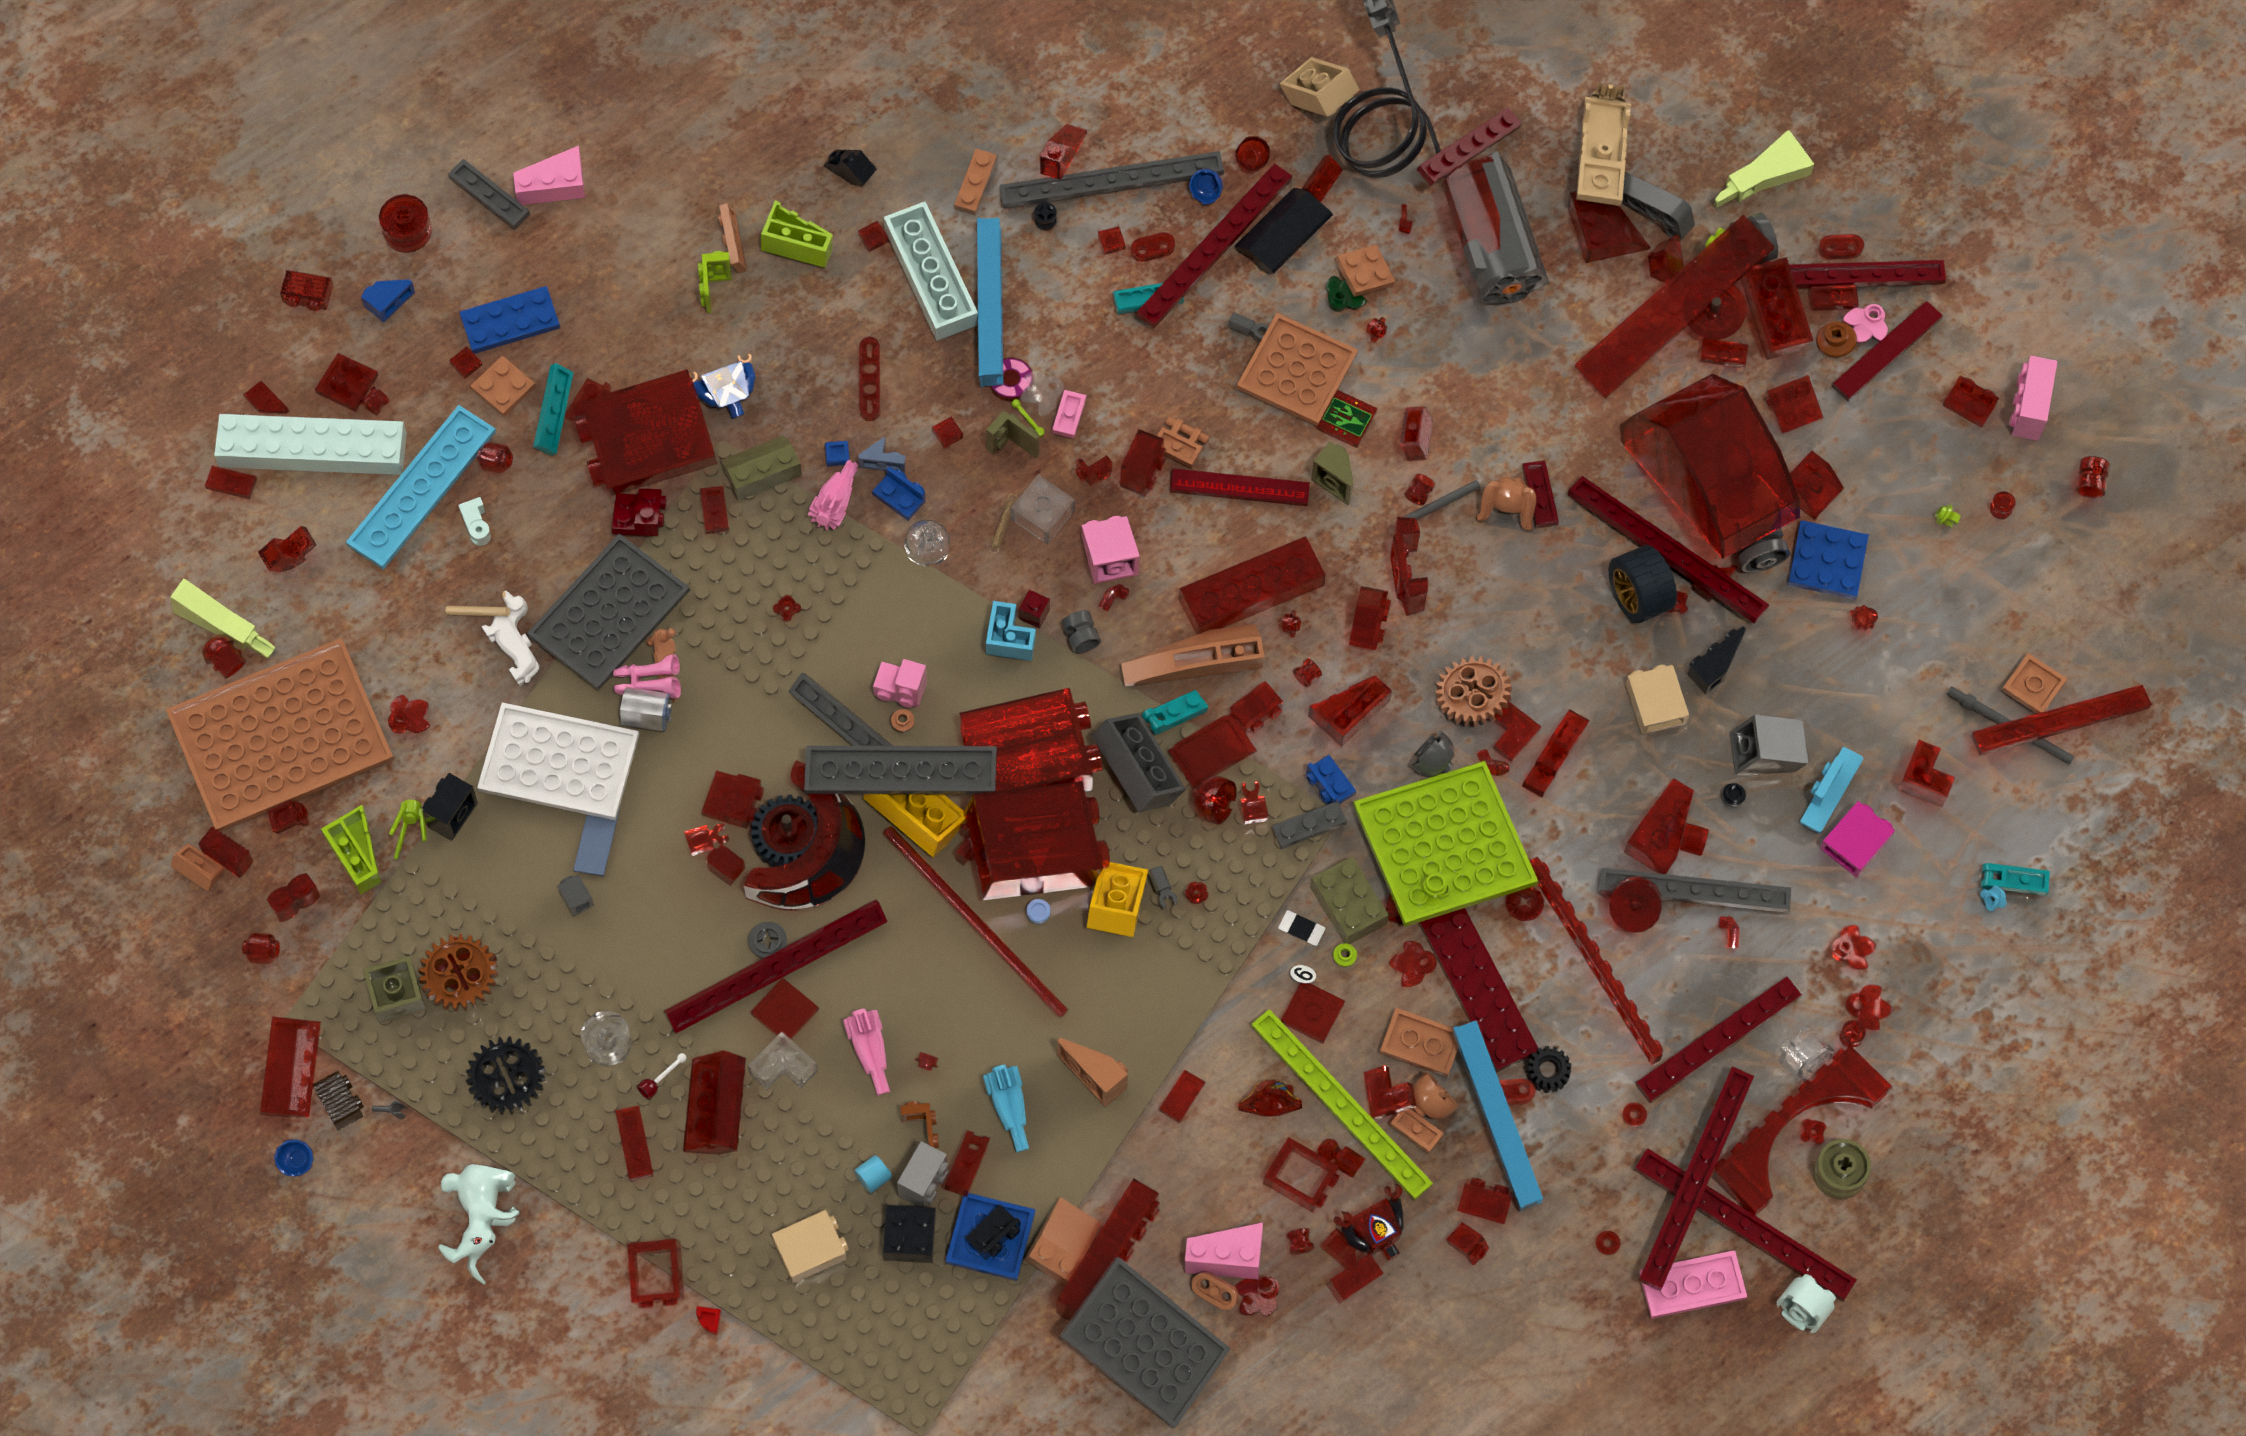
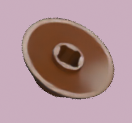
M1830 322L1824 325L1816 336V344L1819 350L1831 357H1842L1849 354L1857 343L1856 332L1850 325L1843 322Z

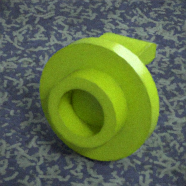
M1950 504L1942 505L1935 514L1937 524L1941 525L1944 523L1950 528L1953 524H1958L1961 516L1952 511L1953 506Z

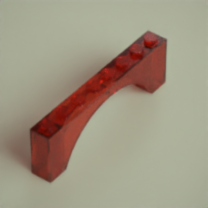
M1851 1045L1845 1051L1841 1048L1832 1057L1834 1061L1829 1066L1826 1064L1822 1065L1815 1073L1817 1077L1812 1081L1807 1079L1798 1088L1800 1092L1795 1097L1790 1095L1781 1104L1783 1108L1778 1113L1775 1110L1772 1111L1764 1120L1766 1124L1761 1128L1756 1126L1747 1135L1749 1139L1744 1144L1741 1142L1736 1144L1730 1151L1732 1155L1728 1159L1721 1158L1716 1163L1712 1178L1741 1207L1755 1216L1768 1206L1773 1198L1768 1176L1770 1151L1775 1138L1791 1120L1809 1109L1831 1103L1856 1104L1872 1109L1892 1088Z

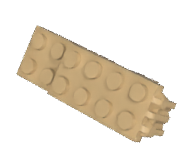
M1598 82L1596 91L1590 97L1585 98L1576 200L1621 206L1626 163L1627 128L1631 104L1626 103L1623 97L1624 86L1615 87L1611 84L1605 86Z

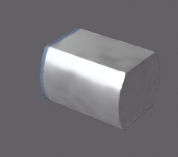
M626 687L620 707L621 725L665 732L668 721L671 722L672 719L670 717V694Z

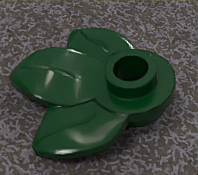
M1332 276L1327 281L1326 290L1329 293L1327 301L1332 310L1343 311L1347 307L1358 309L1366 304L1367 300L1363 296H1353L1346 280L1342 281L1337 276Z

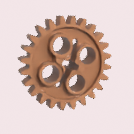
M1471 656L1469 662L1461 658L1460 665L1452 662L1454 668L1446 667V675L1440 674L1441 682L1436 683L1438 706H1441L1443 714L1447 713L1449 720L1455 717L1456 724L1464 720L1465 726H1468L1470 721H1473L1474 726L1477 727L1478 721H1482L1484 725L1487 724V718L1495 721L1494 714L1503 715L1502 708H1508L1507 701L1512 699L1510 677L1507 676L1505 669L1500 668V663L1493 665L1491 658L1486 663L1483 661V656H1480L1478 661H1475L1474 657Z

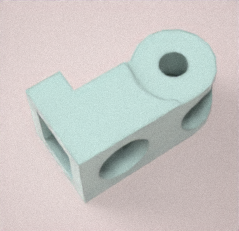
M478 497L459 504L460 513L472 542L478 546L486 545L491 539L488 524L482 520L480 515L485 513L481 498Z

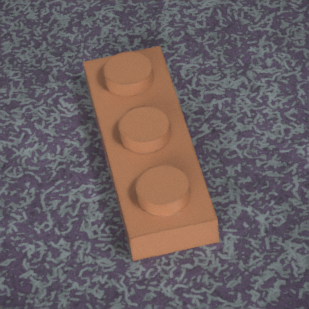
M975 149L956 198L954 209L976 215L997 161L996 154Z
M728 203L719 205L721 214L718 215L720 225L724 228L725 234L722 235V239L728 248L731 267L738 273L745 272L747 267L736 212Z

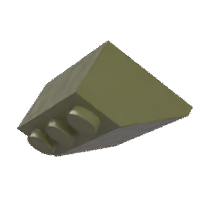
M784 435L720 460L737 500L802 475L799 459L792 444Z

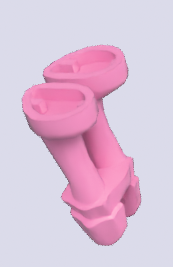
M668 655L661 662L643 666H635L633 664L629 667L624 665L615 669L613 677H631V684L615 685L614 692L623 695L625 688L630 687L669 693L670 698H679L681 686L676 677L641 681L643 676L678 675L680 663L677 655Z

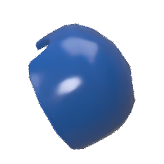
M1205 168L1195 172L1190 179L1189 188L1194 199L1207 205L1214 203L1221 196L1223 181L1215 171Z
M287 1140L277 1148L274 1159L276 1167L284 1175L302 1176L311 1169L314 1156L312 1149L305 1142Z

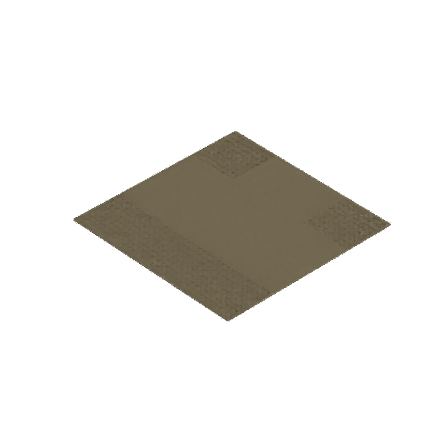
M720 441L665 513L664 527L659 528V536H648L639 548L690 587V592L647 637V639L652 637L658 629L668 630L673 628L676 631V635L671 638L675 642L676 652L673 654L677 655L680 663V671L676 678L680 682L681 695L679 698H676V702H673L672 698H670V717L672 719L671 722L668 721L666 731L621 725L620 707L623 695L616 694L614 686L631 684V677L612 676L598 691L557 659L554 660L521 704V707L639 731L640 735L622 796L620 812L604 877L573 871L587 814L478 792L477 786L488 752L487 749L464 780L473 786L478 804L453 841L430 828L426 830L427 840L424 842L422 837L419 839L284 1018L283 1023L291 1031L506 1170L514 1173L523 1181L918 1436H924L1037 1270V1268L1023 1260L1018 1280L1014 1281L946 1264L964 1192L1036 1209L1024 1257L1059 1197L1079 1208L1333 830L1281 849L1272 826L1323 807L1326 804L1189 721L1157 735L1151 730L1150 723L1145 722L1186 790L1170 806L1138 812L1116 774L1109 766L1108 761L1098 748L1092 734L1109 718L1139 713L1141 716L1145 710L1149 708L1154 709L1161 704L1131 686L1125 687L1123 681L1037 629L1032 661L987 655L986 639L992 602L846 514L839 527L837 526L835 530L831 527L825 530L823 525L817 527L819 523L817 521L811 522L813 516H808L810 511L808 509L815 495L790 480L737 500L720 460L742 451L725 441ZM1016 617L1015 626L1033 628ZM646 639L622 666L655 664L653 653L655 652V647L648 646ZM903 659L926 665L927 685L919 708L913 706L912 708H906L901 706L899 702L892 700L882 701L874 696L873 685L881 662L901 667ZM801 673L809 675L893 746H982L987 735L993 732H1002L1003 727L1008 725L1011 727L1009 735L1014 738L1016 748L1021 744L1024 745L1025 741H1030V736L1042 728H1053L1062 735L1067 730L1074 733V737L1067 741V755L1062 761L1049 765L1042 764L1036 767H1049L1053 769L1058 775L1059 782L1067 784L1064 790L1057 788L1055 793L1048 798H1035L1024 791L1020 792L1018 789L1014 790L1012 787L1009 788L999 784L998 781H996V794H944L966 812L969 817L951 842L935 857L930 856L864 800V794H839L843 802L850 803L846 798L847 796L853 803L861 817L865 832L864 856L852 881L833 898L821 904L801 909L777 908L746 898L744 886L760 890H776L791 887L809 879L828 862L840 838L842 818L836 794H805V774L797 772L796 760L806 764V746L854 745L789 692ZM658 675L641 677V681L659 679ZM906 709L914 715L915 723L912 729L907 732H899L892 727L891 717L895 711ZM901 717L899 721L902 723L906 722L907 718ZM787 794L793 795V799L801 796L805 802L808 799L812 802L813 807L816 806L819 809V814H822L825 824L826 840H824V848L820 849V855L818 858L814 857V862L810 865L806 862L805 868L794 867L795 871H790L789 867H785V870L782 871L779 870V866L772 868L769 866V862L764 863L761 860V856L757 855L752 842L751 824L755 820L754 815L756 811L759 813L762 804L767 806L769 799L772 798L773 801H776L777 796L782 795L783 799L787 798ZM1015 803H1020L1026 817L1056 815L1068 809L1071 811L1070 816L1072 820L1067 832L1069 840L1063 835L1062 821L1038 884L1036 883L1030 860L1026 853L1023 852L1022 855L1026 860L1032 877L1033 888L1031 890L1019 889L1008 883L1002 876L989 870L980 858L979 852L984 847L980 841V832L984 825L981 813L1004 807L1006 815H1012L1011 805ZM842 805L848 829L859 839H862L860 825L853 808ZM784 814L776 817L770 823L766 832L767 840L774 848L790 852L798 850L806 844L811 833L810 826L806 820L795 814ZM784 815L791 817L793 837L790 839L784 837L782 817ZM1102 860L1148 869V871L1152 868L1163 866L1172 888L1170 891L1174 892L1177 896V905L1174 906L1171 899H1165L1166 909L1163 910L1160 907V895L1156 894L1148 874L1134 937L1087 928L1090 903ZM828 871L820 878L811 882L814 897L818 898L837 889L844 883V879L834 872ZM579 875L593 899L594 906L573 917L560 896L557 886L566 877ZM804 888L787 894L785 905L792 906L809 902V889ZM762 892L759 898L780 905L783 894ZM876 899L880 903L888 921L887 923L675 1034L664 1012L665 1010L763 959L753 953L749 946V935L756 925L763 922H773L780 925L786 933V946ZM1043 899L1049 904L1050 917L1045 923L1035 924L1028 919L1027 906L1032 900ZM766 933L765 940L761 941V943H765L766 947L770 949L771 942L775 941V939L771 940L768 933ZM451 934L454 940H458L459 934L463 935L464 940H467L469 935H472L473 943L480 939L482 942L481 947L488 945V953L494 954L495 958L492 961H496L498 966L493 969L497 971L498 977L491 978L496 982V986H488L492 994H483L485 1002L479 999L475 1000L477 1007L469 1003L467 1011L464 1010L462 1005H459L457 1012L454 1011L453 1005H450L448 1010H445L444 1002L436 1006V998L429 1000L427 997L429 992L424 993L422 989L425 984H421L419 981L420 977L425 976L419 973V968L425 967L422 965L421 959H428L425 951L433 952L432 943L440 946V938L448 942ZM463 953L459 956L458 960L465 961L470 957V954ZM449 955L448 958L464 990L467 991L469 987L453 956ZM410 956L425 1009L378 1022L363 969ZM439 965L437 967V971H445L448 968V965ZM472 974L469 980L477 981L480 978V974ZM450 985L447 991L455 992L458 989V985ZM865 1008L866 1012L877 1010L883 1027L881 1034L884 1041L887 1069H884L890 1092L877 1096L871 1074H866L855 1052L852 1039H848L843 1023L844 1019L851 1017L852 1012ZM510 1036L513 1043H516L520 1038L522 1047L526 1043H530V1051L533 1049L537 1050L538 1055L536 1057H542L543 1063L540 1065L544 1066L546 1070L544 1073H541L545 1076L546 1081L539 1082L543 1086V1091L536 1090L539 1098L534 1099L531 1097V1106L524 1103L522 1104V1112L518 1107H514L513 1114L509 1112V1109H505L504 1114L501 1115L499 1108H496L491 1113L490 1105L483 1109L481 1106L482 1100L475 1102L474 1096L476 1094H470L469 1088L472 1086L467 1085L466 1082L467 1079L471 1078L467 1076L466 1070L473 1069L468 1062L471 1060L476 1061L473 1053L481 1054V1045L489 1048V1040H492L494 1044H498L499 1037L502 1038L503 1043H507V1039ZM1060 1038L1111 1056L1116 1062H1122L1128 1070L1127 1090L1107 1107H1104L1057 1056V1040ZM680 1053L685 1054L687 1057L686 1061L679 1063L657 1083L658 1092L651 1100H647L640 1094L636 1087L640 1082L645 1079L655 1080L677 1060V1056ZM512 1056L507 1059L506 1063L514 1064L518 1061V1057ZM498 1057L496 1061L511 1093L515 1094L516 1091L501 1058ZM1006 1065L1007 1068L1018 1066L1023 1084L1021 1090L1026 1115V1125L1023 1128L1029 1145V1149L1016 1153L1010 1130H1005L994 1107L992 1097L987 1093L983 1075L993 1072L992 1068L996 1066ZM493 1066L487 1067L484 1073L492 1074L496 1068ZM521 1077L516 1081V1084L524 1085L528 1078ZM499 1087L495 1089L493 1094L501 1095L506 1089ZM917 1101L920 1104L930 1103V1111L935 1110L937 1125H932L933 1134L938 1133L939 1148L935 1149L947 1154V1163L949 1164L947 1169L949 1175L944 1184L939 1183L935 1190L938 1194L932 1205L927 1204L926 1206L936 1208L933 1263L884 1261L883 1257L886 1205L917 1207L898 1196L897 1182L919 1143L922 1141L929 1145L926 1120L902 1122L900 1106H904L905 1103ZM873 1155H876L890 1170L892 1179L870 1194L860 1183L854 1170ZM826 1210L828 1216L833 1215L839 1229L835 1230L838 1237H844L849 1249L846 1251L847 1260L793 1284L773 1242L772 1234Z

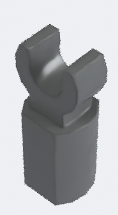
M1235 312L1228 323L1229 328L1248 336L1252 335L1258 342H1261L1263 335H1260L1258 332H1266L1269 327L1264 323L1256 324L1255 321Z
M1163 866L1150 869L1148 874L1156 894L1160 895V907L1163 910L1166 909L1165 899H1171L1174 906L1177 905V896L1174 892L1170 891L1172 888Z

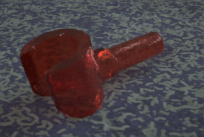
M1402 204L1399 231L1410 234L1413 221L1407 220V204Z

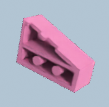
M579 146L513 173L516 198L522 205L585 198Z
M1263 1222L1187 1238L1185 1273L1198 1274L1202 1271H1208L1216 1276L1259 1279Z

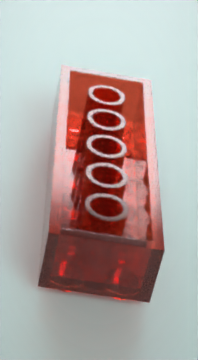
M1305 536L1181 587L1179 589V600L1197 635L1208 630L1224 628L1323 587L1326 574Z
M1135 1178L1132 1180L1057 1298V1314L1070 1321L1116 1257L1125 1262L1130 1260L1134 1253L1133 1247L1135 1242L1142 1241L1147 1232L1145 1228L1148 1222H1153L1160 1211L1158 1209L1160 1202H1158L1159 1193Z

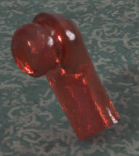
M1117 584L1108 588L1098 607L1109 611L1116 598L1120 597L1124 600L1128 597L1129 589L1124 587L1123 584Z
M1487 749L1477 753L1479 761L1486 762L1491 775L1503 776L1509 772V764L1493 760Z

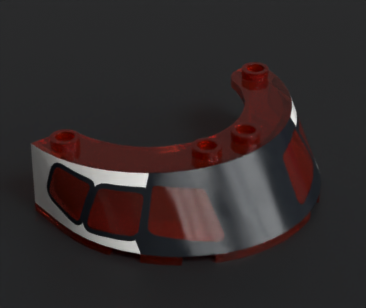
M796 760L791 770V781L805 793L806 764ZM806 794L813 803L818 818L817 832L812 844L802 856L789 864L778 867H757L751 870L744 884L747 900L775 909L797 911L801 908L812 906L815 908L831 901L834 896L851 884L864 858L865 832L857 809L845 794Z

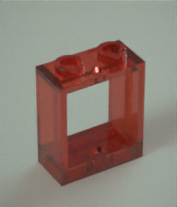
M1288 1137L1265 1174L1263 1184L1314 1213L1316 1208H1322L1328 1196L1325 1193L1328 1188H1334L1340 1178V1175H1338L1339 1166ZM1294 1152L1328 1171L1313 1198L1278 1179Z
M668 1239L627 1244L631 1303L639 1305L640 1309L653 1308V1303L663 1302V1306L678 1305V1301L685 1300L681 1242L679 1240ZM671 1252L673 1292L640 1296L637 1255Z

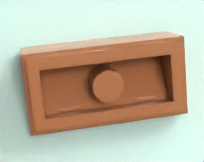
M189 843L173 855L171 863L173 869L206 891L213 887L226 870L224 866Z

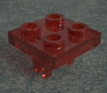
M337 353L316 386L315 392L356 412L379 376L378 371Z

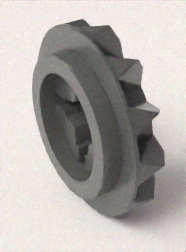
M763 922L756 925L749 935V946L752 952L760 958H765L781 950L787 944V936L784 929L773 922ZM766 933H768L771 940L775 939V941L771 942L770 949L766 947L765 943H761V941L765 940Z

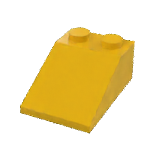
M1102 860L1090 903L1087 928L1134 937L1148 869Z

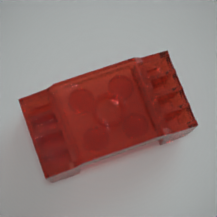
M1397 517L1390 560L1396 598L1402 601L1406 616L1424 611L1428 592V577L1412 579L1411 565H1407L1409 552H1417L1420 528L1416 518Z

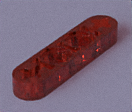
M865 337L859 345V409L861 417L866 421H875L880 416V344L874 337ZM868 345H872V357H868ZM868 364H872L876 367V370L873 373H866L863 368ZM867 385L876 387V391L872 394H867L863 389ZM868 401H872V413L867 412Z

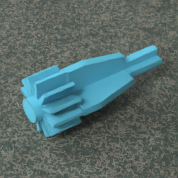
M1006 1065L996 1066L992 1068L993 1072L983 1075L987 1093L992 1097L994 1107L1005 1130H1010L1016 1153L1029 1149V1145L1023 1128L1026 1125V1115L1021 1090L1023 1084L1018 1066L1009 1068Z

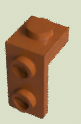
M917 1101L905 1103L904 1106H900L902 1122L926 1120L929 1145L933 1148H939L938 1133L933 1134L932 1125L937 1124L935 1110L930 1111V1103L920 1104Z

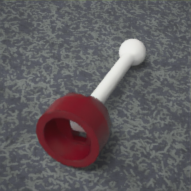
M680 1053L677 1056V1060L655 1080L645 1079L636 1086L640 1094L647 1100H651L658 1092L657 1083L679 1063H684L687 1059L686 1055Z

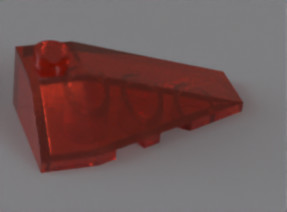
M1674 778L1634 831L1626 844L1624 853L1658 874H1667L1678 856L1694 790Z

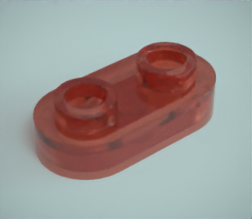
M1166 232L1138 238L1131 245V255L1139 262L1169 256L1174 252L1175 239ZM1166 245L1167 248H1161L1160 246ZM1144 250L1146 253L1140 254L1139 251Z
M1855 234L1828 235L1821 239L1818 250L1820 255L1826 259L1857 258L1863 252L1864 241ZM1852 246L1855 250H1850L1848 247ZM1826 248H1832L1833 251H1828Z
M1499 1080L1508 1106L1528 1104L1533 1100L1536 1090L1530 1080ZM1525 1087L1528 1092L1521 1093L1519 1088Z

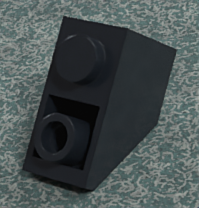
M834 150L829 155L828 161L824 164L826 169L851 185H865L877 170L861 150Z

